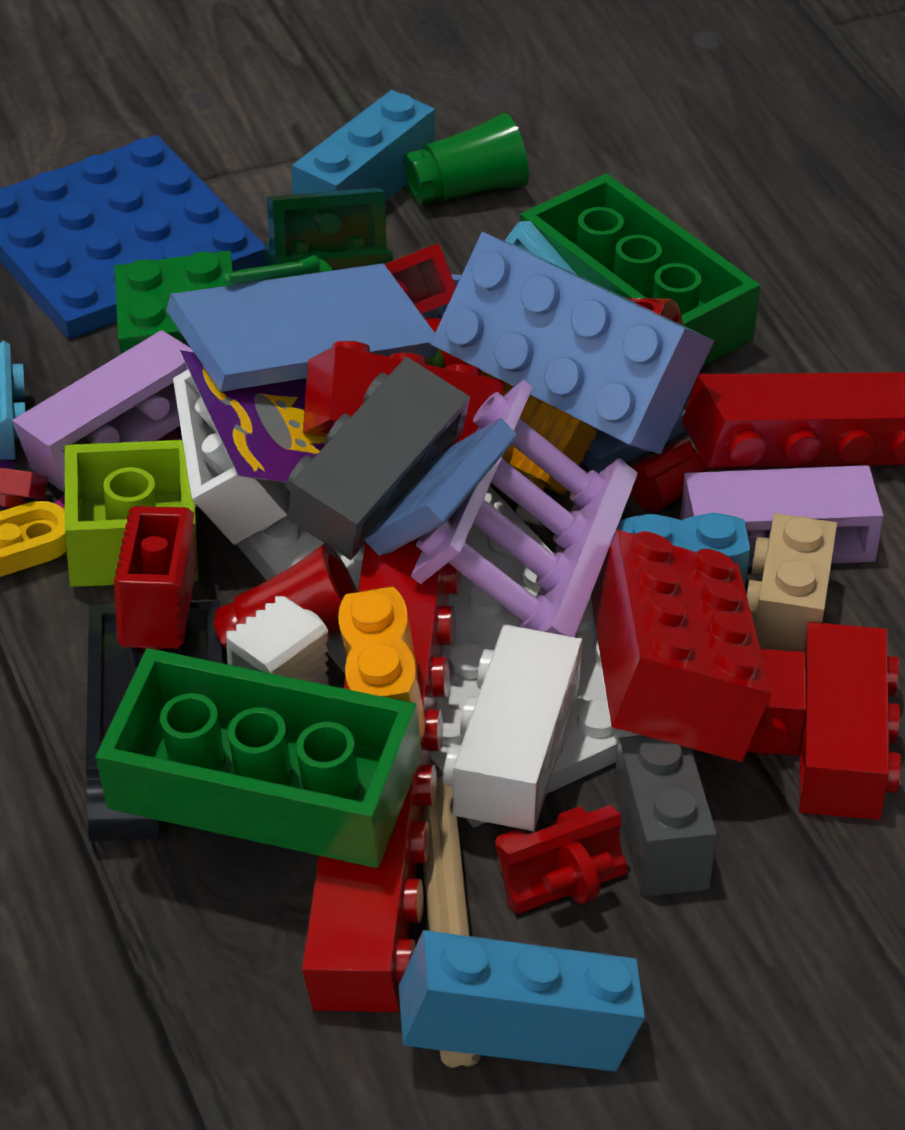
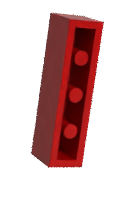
M905 372L698 374L682 419V424L707 469L905 465Z

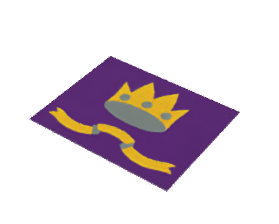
M179 350L238 476L287 483L291 472L303 457L309 455L314 458L325 446L327 437L303 433L307 378L220 392L195 353Z

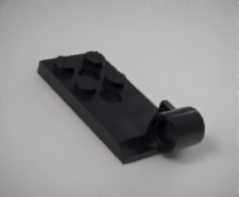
M191 602L183 644L177 649L165 648L160 651L222 663L221 643L213 620H215L214 611L220 608V602ZM115 605L89 606L86 779L87 819L90 842L160 838V820L107 809L95 758L146 651L140 647H123L117 642Z

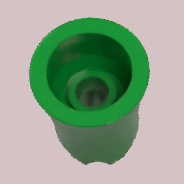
M505 112L476 127L448 138L425 144L421 150L409 152L403 157L406 182L412 197L416 199L419 206L436 200L443 203L463 196L496 189L524 187L529 181V165L522 137L511 116Z

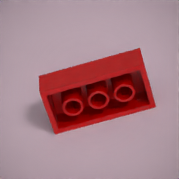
M617 529L591 593L611 727L742 762L772 692L739 564L734 563L731 558L716 550L700 549L696 552L674 546L669 540L656 533L641 531L637 534H632Z

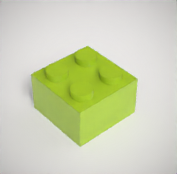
M183 440L65 445V537L70 587L114 585L115 569H117V561H119V554L121 553L120 546H122L125 524L127 523V516H129L128 509L135 506L189 508L195 513ZM194 514V519H193V523L195 524V527H194V534H195L194 544L196 545V523H195V514ZM196 545L195 554H194V555L196 556L195 566L197 567V569H196V574H195V580H194V581H198L197 545Z

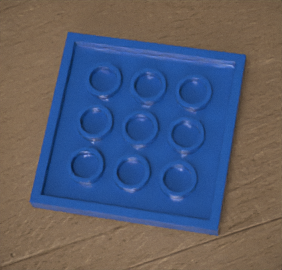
M158 135L138 139L132 144L100 155L89 156L82 161L53 171L39 173L33 178L0 189V262L68 340L117 322L114 265L128 264L142 259L159 260L190 256L197 252L213 253L231 250L234 271L267 266L264 256V243Z

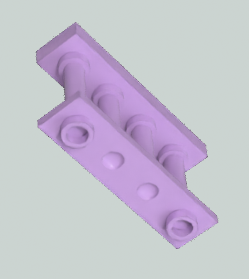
M522 380L504 396L498 392L492 394L479 408L473 422L479 426L478 431L502 417L517 433L514 437L516 440L512 445L571 492L569 499L574 503L571 512H568L501 457L446 523L419 537L416 546L422 552L411 577L419 584H422L449 563L518 617V627L575 637L638 473L620 458L599 474L594 470L587 473L520 419V415L533 388L525 380ZM490 483L555 533L553 541L557 543L554 554L550 553L484 500ZM472 524L537 575L536 583L540 586L536 598L465 542Z

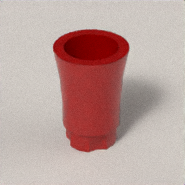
M324 543L295 565L264 583L235 596L234 602L214 611L215 620H213L219 641L227 651V631H236V624H246V617H256V610H266V603H275L276 596H285L301 608L310 610L318 615L328 629V636L341 633L338 616L340 604L345 594L357 593L358 590L340 556L333 548Z

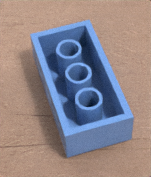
M481 232L430 344L514 387L522 380H525L533 387L530 395L631 446L661 454L714 340L516 245Z

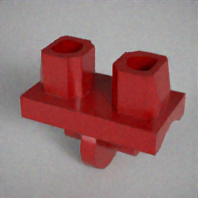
M612 805L589 813L579 806L560 813L552 826L528 834L518 828L497 836L495 847L498 868L503 875L507 906L517 915L571 895L580 905L598 899L600 883L628 873L627 862L620 843L621 813Z

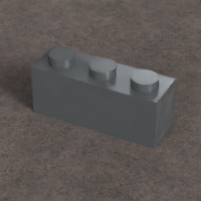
M407 356L390 375L384 372L379 374L369 386L363 399V405L352 416L347 413L343 414L329 431L325 446L314 458L309 455L303 457L291 472L286 488L290 490L287 519L349 560H352L366 544L364 538L435 456L451 447L462 435L470 396Z

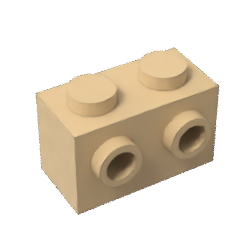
M774 513L770 538L757 537L751 574L763 576L762 581L749 580L747 599L752 618L756 620L755 630L760 649L803 652L808 622L822 623L837 522Z

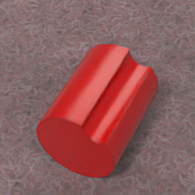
M680 439L663 448L661 454L655 453L631 467L638 473L631 494L643 509L655 513L682 498L685 473L710 471L707 469L698 451L693 448L691 441Z

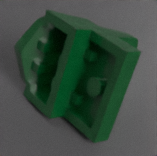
M368 188L267 196L269 240L264 242V256L267 266L298 262L312 255H316L318 259L327 262L333 271L385 264L393 260V252L387 249L385 191L382 189Z

